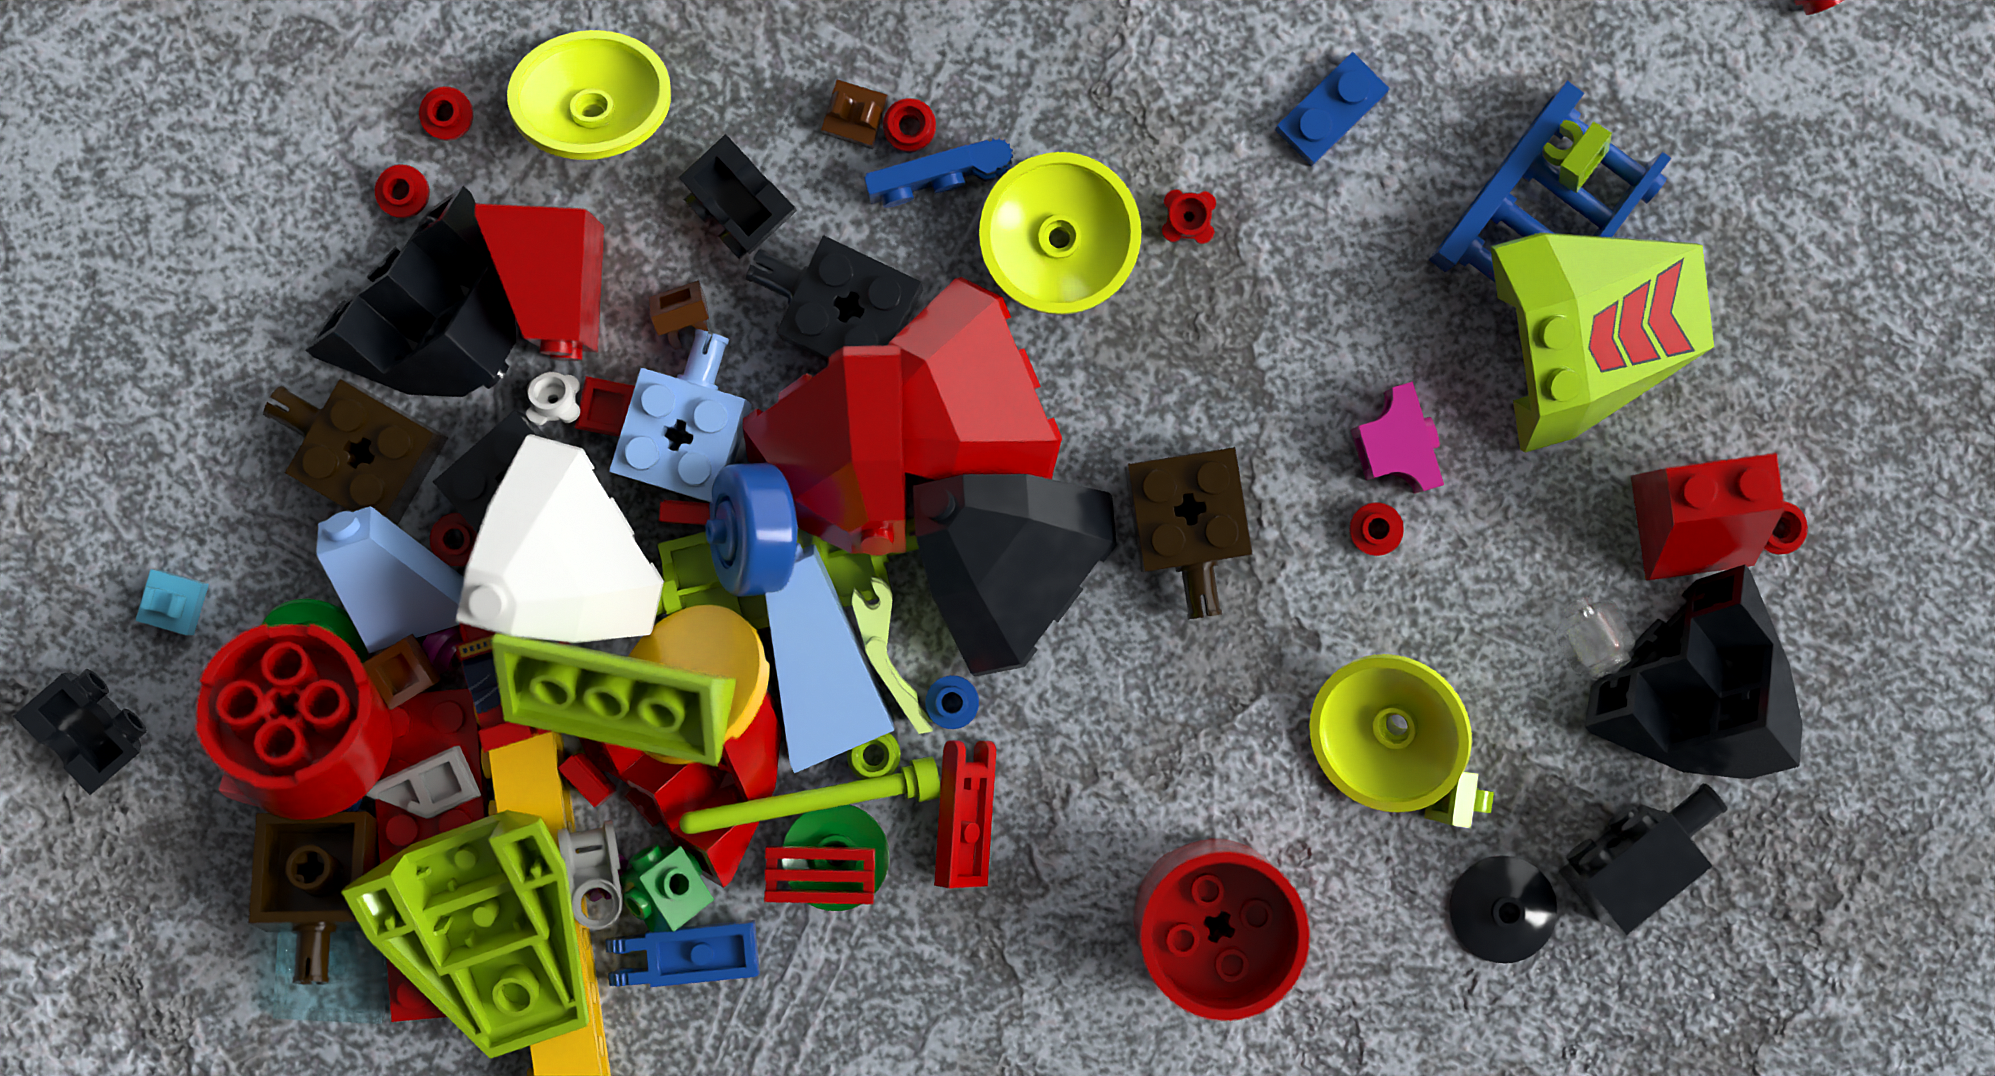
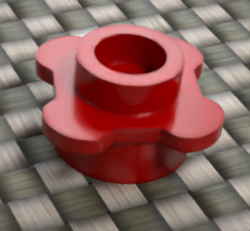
M1178 189L1169 191L1163 201L1164 206L1168 209L1167 222L1162 227L1164 238L1173 243L1181 238L1194 239L1198 244H1206L1211 241L1215 233L1214 228L1210 225L1212 211L1216 207L1215 197L1207 191L1199 194H1183ZM1191 212L1194 215V220L1187 222L1184 219V214Z

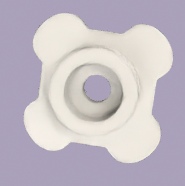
M556 372L544 373L533 379L527 386L528 396L531 401V407L526 412L528 420L537 426L551 420H562L565 423L575 421L580 415V408L576 404V393L580 390L578 379L572 375L564 376ZM558 398L556 403H549L551 399Z

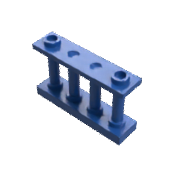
M1567 80L1552 95L1429 258V261L1444 272L1455 266L1457 262L1464 267L1469 263L1495 282L1491 252L1483 247L1485 241L1478 236L1489 220L1495 224L1502 221L1522 237L1541 232L1553 233L1515 204L1517 198L1510 194V192L1521 177L1528 182L1532 179L1536 180L1596 225L1598 229L1593 236L1613 237L1640 200L1646 204L1649 203L1662 188L1667 177L1661 174V172L1671 160V157L1662 152L1643 167L1610 142L1609 151L1600 163L1630 184V187L1612 210L1582 187L1575 193L1559 182L1560 171L1547 162L1543 156L1542 149L1553 135L1560 140L1564 137L1559 132L1560 125L1564 120H1570L1579 125L1583 135L1589 128L1587 124L1579 119L1581 113L1574 109L1585 93Z

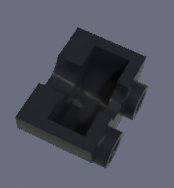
M726 134L678 177L691 192L683 200L704 223L712 217L718 221L725 229L718 237L739 260L746 253L750 255L797 211L795 206L758 170Z
M85 669L79 675L71 672L62 673L14 714L13 717L39 744H45L54 750L61 758L64 765L63 768L91 795L140 753L141 743L139 738L147 730L136 714L126 708L121 711L106 696L109 693V689L96 673Z

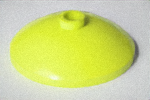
M586 30L555 37L528 53L517 65L510 78L507 101L515 127L532 145L558 157L593 160L615 156L631 150L655 133L668 113L671 103V86L664 63L644 43L621 33Z
M1051 152L1036 155L1018 163L999 179L984 204L980 219L979 238L985 265L995 283L1005 294L1031 310L1046 314L1065 315L1094 308L1109 299L1121 288L1135 266L1140 250L1142 231L1136 202L1130 190L1117 174L1101 162L1090 157L1070 152ZM1061 230L1067 233L1070 240L1067 246L1056 248L1051 245L1049 236L1054 231Z
M1376 654L1355 659L1339 668L1327 679L1316 695L1312 706L1309 723L1310 739L1320 767L1328 779L1341 792L1354 801L1372 809L1385 812H1409L1430 806L1452 790L1468 764L1471 753L1472 733L1466 709L1456 691L1441 675L1416 660L1391 654ZM1392 715L1402 716L1407 722V728L1397 727L1392 721Z

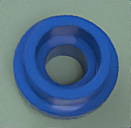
M955 675L945 676L935 681L929 688L925 700L926 710L932 721L940 727L959 729L969 724L976 716L979 708V696L973 684L967 679ZM949 692L959 694L963 700L962 708L955 713L947 712L942 706V698Z

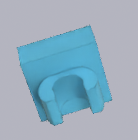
M150 569L135 621L184 635H194L209 584L162 570Z

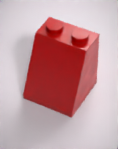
M475 204L476 219L524 339L540 347V353L548 354L550 359L582 361L583 352L598 353L604 225L585 208Z
M1777 453L1669 467L1630 475L1646 581L1728 570L1744 564L1747 567L1754 566L1785 509Z

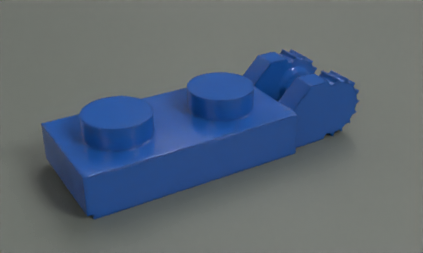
M992 138L990 142L984 140L866 173L864 180L870 203L874 204L882 201L883 207L889 208L912 201L914 199L912 192L932 186L935 193L957 189L965 185L964 177L974 175L985 182L995 179L996 176L1001 177L1002 174H1005L1011 168L1013 149L1010 148V143L1007 144L1005 142V139L1000 140L998 138L995 140Z
M755 920L679 927L674 932H650L648 930L645 934L605 939L606 952L624 954L631 951L647 950L648 968L626 967L608 973L609 986L612 987L649 983L650 987L750 978L760 974Z

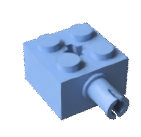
M696 329L684 374H678L677 378L641 368L609 472L712 503L714 480L723 467L734 464L743 436V418L750 413L752 406L744 398L718 391L719 387L714 385L725 347L728 345V338L714 333L711 335L708 334V331ZM683 424H686V431L693 435V441L690 445L681 444L679 450L675 451L676 443L670 440L673 430L680 431Z

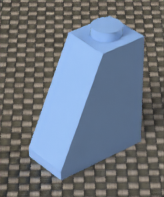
M370 506L355 512L343 511L318 524L316 555L369 653L390 647L412 633L415 638L460 625L459 621H456L465 578Z

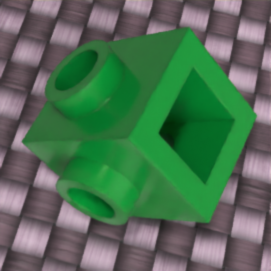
M657 844L649 845L631 857L629 863L632 867L619 876V882L625 890L623 900L627 908L636 918L645 922L650 932H674L714 901V898L700 877L702 869L699 862L689 851L681 846L659 847Z

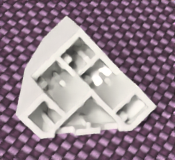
M531 434L526 437L489 505L467 567L456 621L510 636L567 642L644 636L652 633L664 580L653 562L649 564L633 538L634 531L613 497L609 498L592 471L594 466L582 448Z

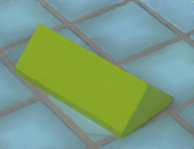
M496 633L492 646L504 721L717 766L721 758L736 679L544 639L510 636Z

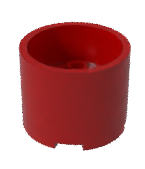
M263 624L254 627L225 644L210 660L199 680L201 689L196 709L197 724H195L199 740L207 754L252 803L261 809L279 817L296 820L327 817L345 810L359 801L373 788L382 775L389 760L393 741V729L389 710L354 651L331 631L310 624V626L278 625L273 627ZM288 708L298 712L291 720L282 715Z
M1209 838L1208 840L1188 843L1162 856L1148 871L1138 890L1133 912V923L1138 947L1155 984L1169 1000L1183 1010L1198 1017L1217 1021H1234L1250 1018L1276 1005L1290 992L1299 979L1306 964L1310 945V929L1306 909L1291 882L1269 860L1249 846L1220 838ZM1221 911H1224L1223 917L1229 924L1226 931L1217 929L1213 935H1209L1210 929L1204 922L1205 918L1208 915L1216 918Z

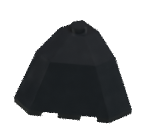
M462 186L435 205L418 222V227L402 251L395 246L367 275V278L372 283L347 301L343 300L328 316L305 351L313 358L407 395L465 397L481 386L490 389L496 385L509 369V365L505 360L516 343L515 315L476 219V202L472 193Z
M962 474L913 486L916 539L932 598L970 673L977 677L1025 667L1038 650L1034 646L1054 620L1057 623L1061 620L1083 591L1080 585L1097 562L1100 560L1104 563L1117 546L1112 495L1106 491L1029 474Z
M1746 564L1696 579L1681 594L1686 603L1666 623L1658 618L1629 647L1634 655L1615 674L1605 671L1590 688L1585 728L1591 734L1683 773L1753 779L1800 767L1803 724L1791 667L1752 573Z

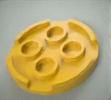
M692 606L665 617L653 626L650 635H644L638 641L628 656L736 679L724 742L731 736L737 739L745 731L757 714L768 685L769 663L765 660L764 649L757 630L739 614L722 606ZM641 750L655 760L664 763L687 764L696 762Z

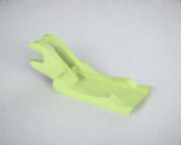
M871 576L872 586L880 600L875 604L867 603L865 597L855 587L852 595V606L865 645V651L918 734L932 732L933 728L927 723L932 722V719L918 703L917 691L900 676L887 653L893 601L890 586L882 578Z

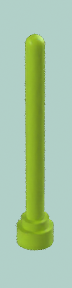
M933 756L910 760V766L901 767L900 773L687 812L681 816L679 826L683 832L694 834L905 794L906 799L916 798L917 802L939 799L940 781Z

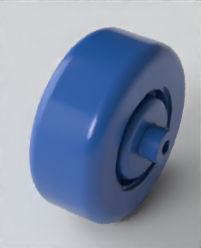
M770 463L727 465L719 471L714 480L712 503L709 502L710 519L706 523V537L710 544L711 556L717 577L724 589L734 596H755L778 592L785 588L791 578L797 549L798 526L789 485L783 473Z

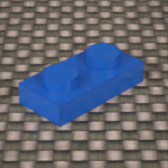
M1351 52L1276 126L1275 131L1312 167L1388 93L1390 88L1354 52Z

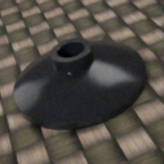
M1492 856L1471 865L1457 880L1450 898V920L1460 942L1476 956L1494 963L1519 962L1537 953L1551 937L1557 920L1556 896L1546 876L1531 863L1512 856ZM1512 902L1516 907V915L1512 920L1504 922L1499 917V909L1504 903Z

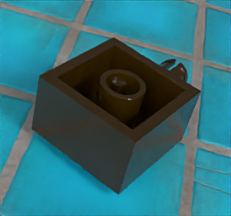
M339 379L321 409L291 393L284 386H279L271 394L270 398L288 407L289 411L269 402L266 403L263 410L265 417L272 418L303 436L301 446L285 471L287 475L351 512L371 506L396 526L399 524L449 438L359 385ZM364 446L369 447V452L375 455L371 464L364 463V458L361 456Z
M1236 447L1127 464L1124 469L1141 572L1175 567L1176 572H1182L1188 620L1204 617L1201 595L1204 598L1206 616L1221 615L1222 609H1220L1213 566H1219L1218 560L1253 555ZM1183 496H1189L1191 504L1200 505L1201 514L1193 517V525H1187L1185 517L1175 516L1174 508L1183 503Z
M338 812L327 817L309 820L288 819L271 813H256L248 923L265 932H291L297 935L294 977H292L293 984L312 985L313 982H316L317 985L329 984L328 968L331 935H335L336 931H363L342 891L346 886L379 866L380 863L377 819L368 812ZM321 863L324 865V871L322 874L317 875L316 880L313 882L309 879L310 872L319 871Z

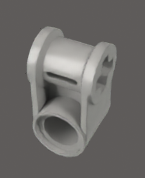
M613 820L604 821L601 828L569 833L566 828L557 829L560 854L566 864L575 918L581 925L590 929H602L610 926L618 919L622 910V895L618 876L620 864ZM602 845L600 850L576 853V850L580 848ZM593 888L607 890L614 900L613 910L605 919L592 920L582 911L581 900L584 894Z

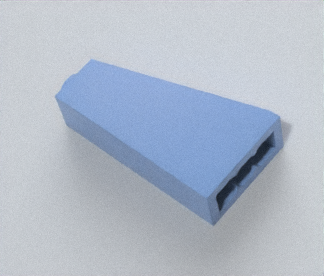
M797 543L794 569L788 584L780 591L765 593L789 761L794 773L894 731V719L891 709L815 544L802 549L800 543Z

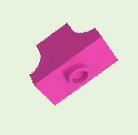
M1413 381L1392 387L1383 392L1384 407L1379 417L1373 422L1351 429L1365 480L1384 475H1394L1405 480L1411 486L1414 494L1443 486L1444 482L1434 453V449L1440 446L1437 429L1431 417H1423Z

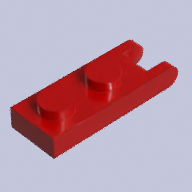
M949 740L943 747L934 886L944 888L988 886L996 767V746L992 741H978L975 744L973 762H965L966 748L962 741Z

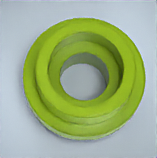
M891 733L847 750L849 767L862 780L893 774L901 758L900 746ZM872 744L880 746L884 751L883 761L876 765L868 763L864 757L865 748Z

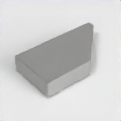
M454 746L376 782L366 795L429 819L481 796V793L461 747Z

